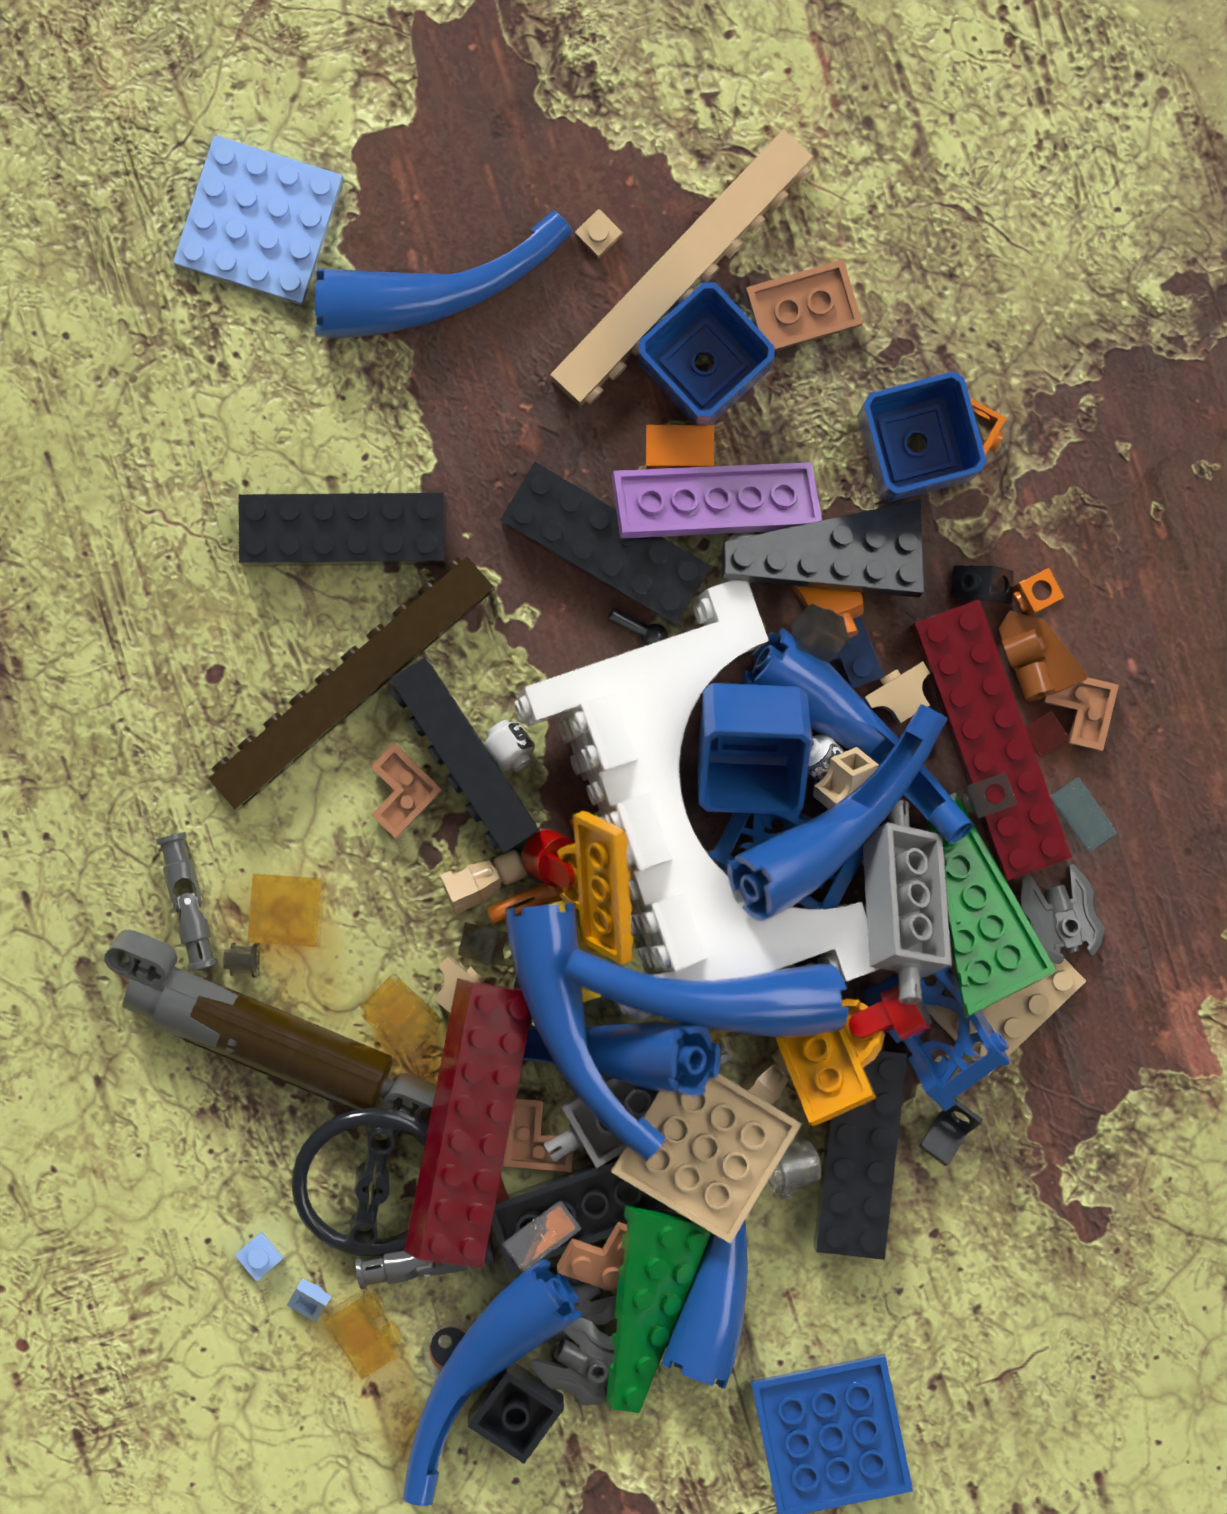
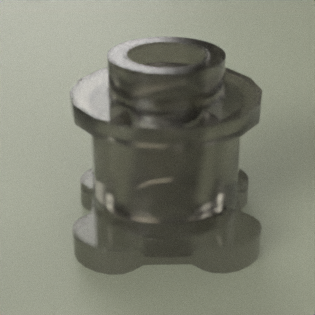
M231 943L230 949H224V970H229L231 977H234L235 973L251 974L252 978H257L260 975V943H255L252 946H236V943Z

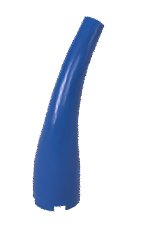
M552 210L530 229L531 236L516 248L491 262L460 273H399L317 269V280L324 281H316V325H323V327L315 326V337L350 338L383 334L427 324L461 312L496 295L525 276L552 254L573 233V230L560 214Z
M780 629L779 636L771 632L767 636L769 641L759 645L751 655L756 659V662L751 672L746 669L744 670L742 683L745 685L793 686L802 688L808 694L810 728L822 735L831 737L837 744L847 750L855 747L859 748L880 766L895 747L899 738L873 712L829 662L785 629ZM923 765L903 795L929 820L949 844L956 843L970 832L973 823Z
M920 704L887 758L850 796L808 822L735 856L736 859L728 864V879L732 892L740 890L747 902L746 905L742 906V909L753 919L765 921L790 908L828 880L873 834L901 799L926 761L948 718Z
M575 903L565 904L566 912L559 911V904L521 908L522 916H515V908L505 909L507 936L516 975L534 1025L548 1053L571 1089L591 1113L623 1144L644 1161H648L660 1148L666 1137L643 1116L636 1120L619 1103L603 1081L587 1050L582 986L563 978L571 955L575 949H578Z
M575 949L563 974V978L636 1010L676 1022L736 1033L771 1037L811 1036L839 1031L845 1025L848 1017L849 1007H842L840 990H846L847 988L841 973L832 964H813L737 978L692 981L657 977L636 972Z
M661 1021L586 1027L587 1050L599 1074L644 1089L688 1096L701 1095L706 1092L704 1087L709 1079L717 1078L721 1061L719 1043L712 1042L708 1034L710 1030L706 1027ZM529 1025L523 1060L555 1065L536 1027Z
M746 1219L731 1244L711 1233L661 1362L667 1368H671L673 1362H675L674 1367L681 1369L682 1375L711 1386L714 1385L716 1380L715 1384L722 1389L726 1388L736 1360L744 1319L748 1276Z
M540 1260L520 1274L499 1293L474 1321L445 1363L426 1401L414 1436L407 1466L403 1501L418 1506L433 1504L439 1477L437 1467L446 1437L458 1413L472 1392L581 1317L582 1312L575 1311L573 1304L578 1302L579 1298L573 1286L565 1275L559 1273L554 1275L548 1269L551 1264L550 1261Z

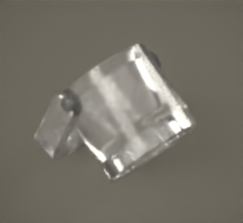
M804 1139L789 1144L768 1180L775 1198L785 1199L791 1197V1190L819 1181L821 1165L813 1145Z

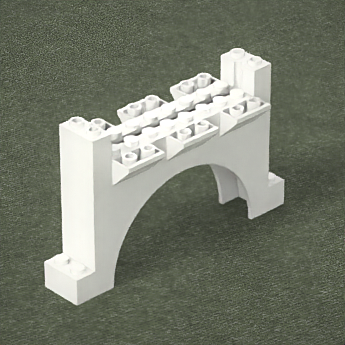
M732 580L708 588L695 598L696 604L693 605L694 614L698 623H703L704 627L524 687L516 694L517 701H514V708L520 721L525 720L527 727L563 715L561 717L563 723L559 724V730L564 743L570 742L574 754L570 756V761L575 774H581L583 781L589 779L590 785L586 786L592 805L597 804L599 811L595 812V816L626 831L628 840L627 865L630 873L629 900L633 904L630 914L631 933L633 936L637 935L642 948L638 949V955L643 967H649L650 973L656 972L650 975L692 981L737 978L775 971L818 954L821 955L818 958V964L834 965L841 973L844 981H849L880 969L870 967L867 917L862 902L848 906L843 904L832 909L809 910L790 907L765 921L753 919L742 909V906L746 905L747 902L740 890L732 892L728 876L712 861L703 849L686 815L679 782V758L684 730L691 711L703 690L723 667L736 657L756 649V646L769 641L748 581ZM618 1003L623 1015L628 1013L630 1019H643L652 1016V1014Z

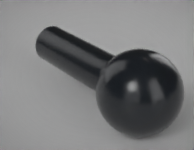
M615 608L611 610L608 616L609 621L642 637L645 646L669 638L667 629L661 624L652 623L646 625Z

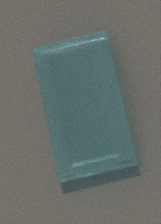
M1076 777L1050 795L1052 801L1088 852H1091L1118 833L1079 777Z

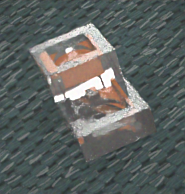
M559 1201L511 1236L502 1246L519 1269L525 1272L550 1251L555 1250L577 1233L581 1227L564 1204Z

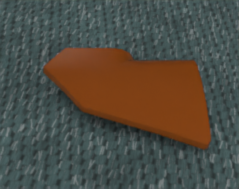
M1011 610L1008 612L998 629L1010 665L1015 670L1025 701L1030 702L1042 699L1087 680L1088 675L1044 619Z

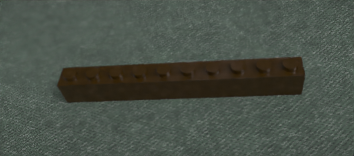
M468 556L463 560L457 557L443 569L446 575L437 582L433 579L428 581L418 590L420 595L418 599L411 605L408 601L404 602L392 613L394 619L384 627L380 623L366 635L369 639L368 642L359 649L356 645L350 648L341 656L340 659L343 663L334 671L329 667L314 680L318 685L308 693L302 690L289 701V704L292 706L283 715L279 712L272 715L263 724L266 729L257 737L253 734L249 735L237 746L240 752L231 759L227 756L222 758L211 768L214 774L208 779L235 810H240L387 684L390 679L395 677L495 591L494 586Z

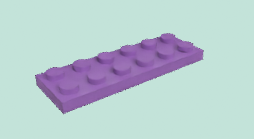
M812 462L613 471L611 477L620 539L767 532L822 521Z

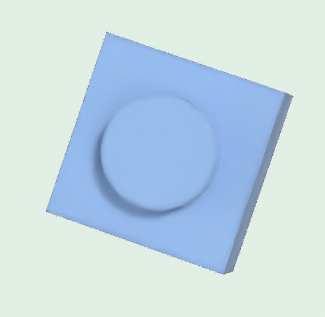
M263 1232L258 1234L235 1255L256 1281L284 1258Z
M302 1279L287 1306L317 1322L331 1295L324 1292L318 1285Z

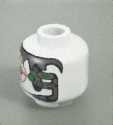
M506 719L494 725L486 733L485 748L499 769L509 770L513 768L517 772L531 763L530 755L535 749V743L521 723L509 722Z
M822 734L811 737L812 743L807 776L816 784L826 776L830 758L845 752L831 737Z

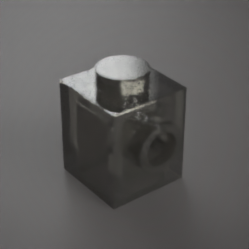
M813 603L802 614L798 615L791 624L796 649L827 663L850 642L844 617L837 615L830 609H824Z

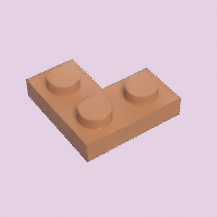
M1087 678V680L1070 688L1044 697L1043 703L1076 710L1068 740L1069 744L1103 751L1119 685Z
M393 743L374 762L371 768L395 791L372 813V816L397 839L443 789L396 743Z
M515 1098L504 1155V1167L572 1172L573 1151L554 1163L550 1153L562 1146L548 1153L544 1145L545 1142H549L559 1136L541 1134L544 1100Z
M618 1222L603 1249L572 1238L556 1265L558 1273L617 1293L619 1268L623 1265L625 1249L621 1247L622 1235L626 1234L627 1225Z

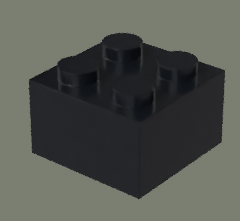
M515 1362L491 1379L468 1411L467 1427L525 1464L563 1412L564 1395L556 1389L547 1387L538 1377Z

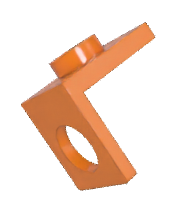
M971 398L970 401L974 414L993 424L982 444L986 456L989 449L995 452L1005 434L1000 432V429L1006 417Z
M1049 568L1013 586L1015 591L1013 594L1014 601L1020 611H1025L1028 616L1064 598ZM1045 581L1050 585L1051 594L1048 599L1038 600L1034 597L1032 587L1035 582Z

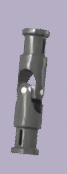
M186 832L158 838L156 843L161 845L165 860L163 871L172 906L177 913L178 910L181 913L178 932L181 944L186 946L190 965L187 966L189 972L217 965L218 961L212 955L208 939L211 937L208 921L204 918L202 912L198 910V906L201 907L202 897L193 860H190L187 855L184 842L187 835ZM180 879L189 880L193 884L196 893H185L176 897L175 900V883ZM197 943L199 944V947H200L202 959L199 958V954H198V950H197V946H196Z
M489 1234L484 1263H489L491 1266L495 1265V1254L492 1238ZM404 1251L384 1254L383 1258L367 1261L359 1258L355 1262L358 1284L361 1290L366 1289L367 1285L381 1282L395 1284L406 1282L418 1276L429 1277L465 1271L468 1266L447 1263H442L436 1267L435 1262L418 1260Z

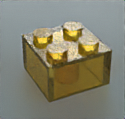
M253 873L247 942L307 947L320 946L325 878Z
M395 973L389 976L360 1006L365 1011L362 1017L376 1030L382 1027L390 1035L387 1041L401 1054L406 1050L411 1055L443 1021Z
M367 1287L333 1307L325 1319L326 1324L361 1380L397 1358L402 1347L400 1340L403 1339L397 1324L393 1320L388 1322L382 1313L385 1306L375 1291L370 1293Z

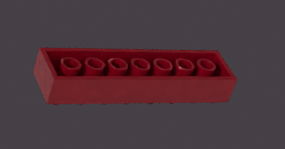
M980 600L913 623L911 629L923 662L930 672L928 676L942 715L948 718L946 726L994 859L1004 879L1010 880L1072 858Z
M457 978L404 1252L418 1260L483 1268L531 1015L521 989Z

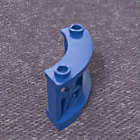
M800 811L794 815L754 813L753 829L744 828L751 813L734 812L714 851L710 849L708 855L717 860V866L728 874V864L735 860V858L730 856V853L741 833L753 836L754 844L747 842L738 847L749 850L765 842V839L769 840L813 818ZM774 819L782 821L783 830L780 833L769 834L764 832V826L773 829L771 822ZM863 844L841 866L837 875L833 874L830 877L833 883L823 902L814 900L809 894L798 902L804 905L803 909H832L838 907L862 859L864 860Z
M952 964L934 973L937 982L933 986L927 983L926 977H922L920 989L923 992L921 996L925 1005L940 1006L958 1013V1034L954 1048L943 1041L923 1043L919 1038L923 1032L903 1040L907 1045V1051L913 1054L908 1060L919 1077L925 1093L945 1111L956 1104L954 1098L1001 1064L1005 1067L1011 1063L1005 1052L1009 1049L1006 1040L999 1032L993 1030L982 1011L965 1018L958 979L950 970L952 969ZM895 972L879 985L875 986L872 984L863 991L868 1007L882 1001V992L899 985L898 973ZM948 988L955 998L943 995V993ZM971 1022L977 1030L976 1033L970 1034ZM895 1029L888 1031L896 1043L902 1040ZM977 1042L983 1043L988 1053L969 1066L963 1058L964 1054L970 1057L980 1056L975 1052V1045ZM937 1048L941 1049L950 1058L948 1060L945 1055H941V1061L937 1063L933 1059V1052ZM960 1067L963 1071L950 1080L957 1068Z

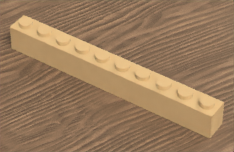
M783 129L550 374L551 381L580 408L585 402L591 405L603 392L600 386L609 377L615 380L627 366L624 361L632 353L636 356L639 355V341L678 304L687 298L701 280L708 282L717 273L719 267L716 264L725 255L731 258L743 244L740 239L748 231L753 234L766 220L763 215L771 206L776 210L787 199L789 194L786 191L794 182L800 185L812 172L809 166L813 156Z

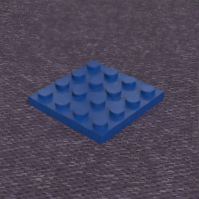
M885 1354L751 1381L778 1514H806L913 1492Z

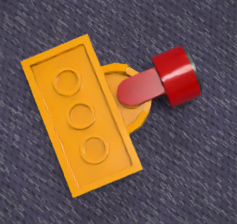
M583 811L573 815L575 841L551 829H544L535 833L528 840L523 850L522 862L526 872L549 886L563 887L564 892L561 893L560 897L567 904L575 903V909L580 911L582 943L621 965L633 961L632 946L634 939L631 933L630 914L632 906L629 900L630 873L627 865L628 840L626 831Z
M899 985L882 992V1001L870 1007L859 1000H842V1007L848 1006L849 1009L846 1023L839 1031L811 1036L775 1037L807 1119L813 1127L876 1098L863 1067L872 1062L882 1049L886 1032L895 1029L899 1037L905 1040L930 1028L932 1022L923 1000L914 1004L899 1002L900 990Z

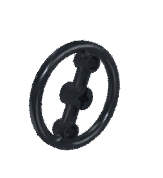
M378 1108L353 1110L338 1115L321 1125L303 1144L293 1168V1200L299 1217L305 1226L319 1240L344 1253L375 1257L403 1251L408 1230L392 1237L377 1238L378 1207L387 1200L390 1193L389 1170L386 1164L388 1154L394 1148L397 1131L409 1134L425 1146L427 1126L404 1113ZM366 1126L368 1127L366 1161L358 1166L355 1173V1190L359 1200L357 1212L350 1220L349 1233L342 1234L327 1225L314 1210L308 1196V1172L315 1155L329 1140L346 1130ZM377 1134L388 1135L384 1140L374 1138ZM376 1162V1180L374 1184H372L370 1204L368 1205L369 1186L370 1183L373 1181L374 1167ZM361 1226H367L371 1229L367 1231H360L357 1228Z

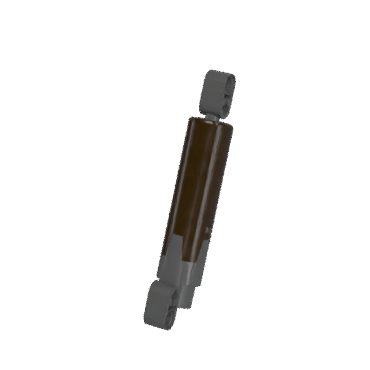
M121 931L107 950L104 960L108 968L117 974L131 979L123 1000V1008L151 1019L152 1027L352 1111L375 1108L379 1098H382L384 1109L404 1113L417 1119L425 1126H429L436 1084L408 1073H399L393 1080L388 1079L393 1064L391 1055L218 983L208 981L174 967L178 956L171 946L137 931Z

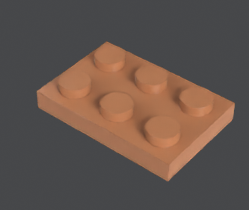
M844 259L746 287L756 327L774 345V352L857 328L863 324Z

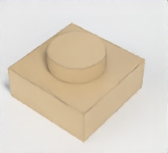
M600 209L575 231L577 238L598 259L623 233Z

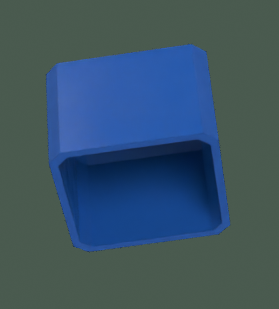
M703 282L639 341L638 366L693 425L713 424L770 371L774 360V345L714 282ZM701 354H707L712 357L714 366L711 370L702 372L696 368L694 364L695 358Z
M954 371L870 393L857 414L878 496L888 503L970 482L981 472L987 461L965 378ZM917 434L925 439L926 447L924 451L916 453L909 449L907 440L911 435Z
M712 683L703 690L697 751L698 795L701 807L706 811L788 815H794L803 809L812 739L808 694L802 688Z

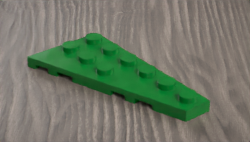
M956 792L951 794L950 797L972 822ZM925 817L928 832L940 834ZM974 824L970 832L956 843L949 844L942 836L949 939L965 1018L1037 983L1057 971Z
M625 1206L624 1217L628 1222L627 1232L622 1235L621 1247L625 1249L624 1262L619 1268L614 1315L618 1322L617 1332L612 1335V1346L615 1348L614 1362L609 1366L606 1404L612 1410L640 1413L712 1232L687 1217Z

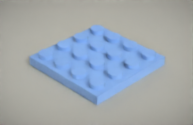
M214 135L173 263L188 270L303 305L342 186L343 175Z

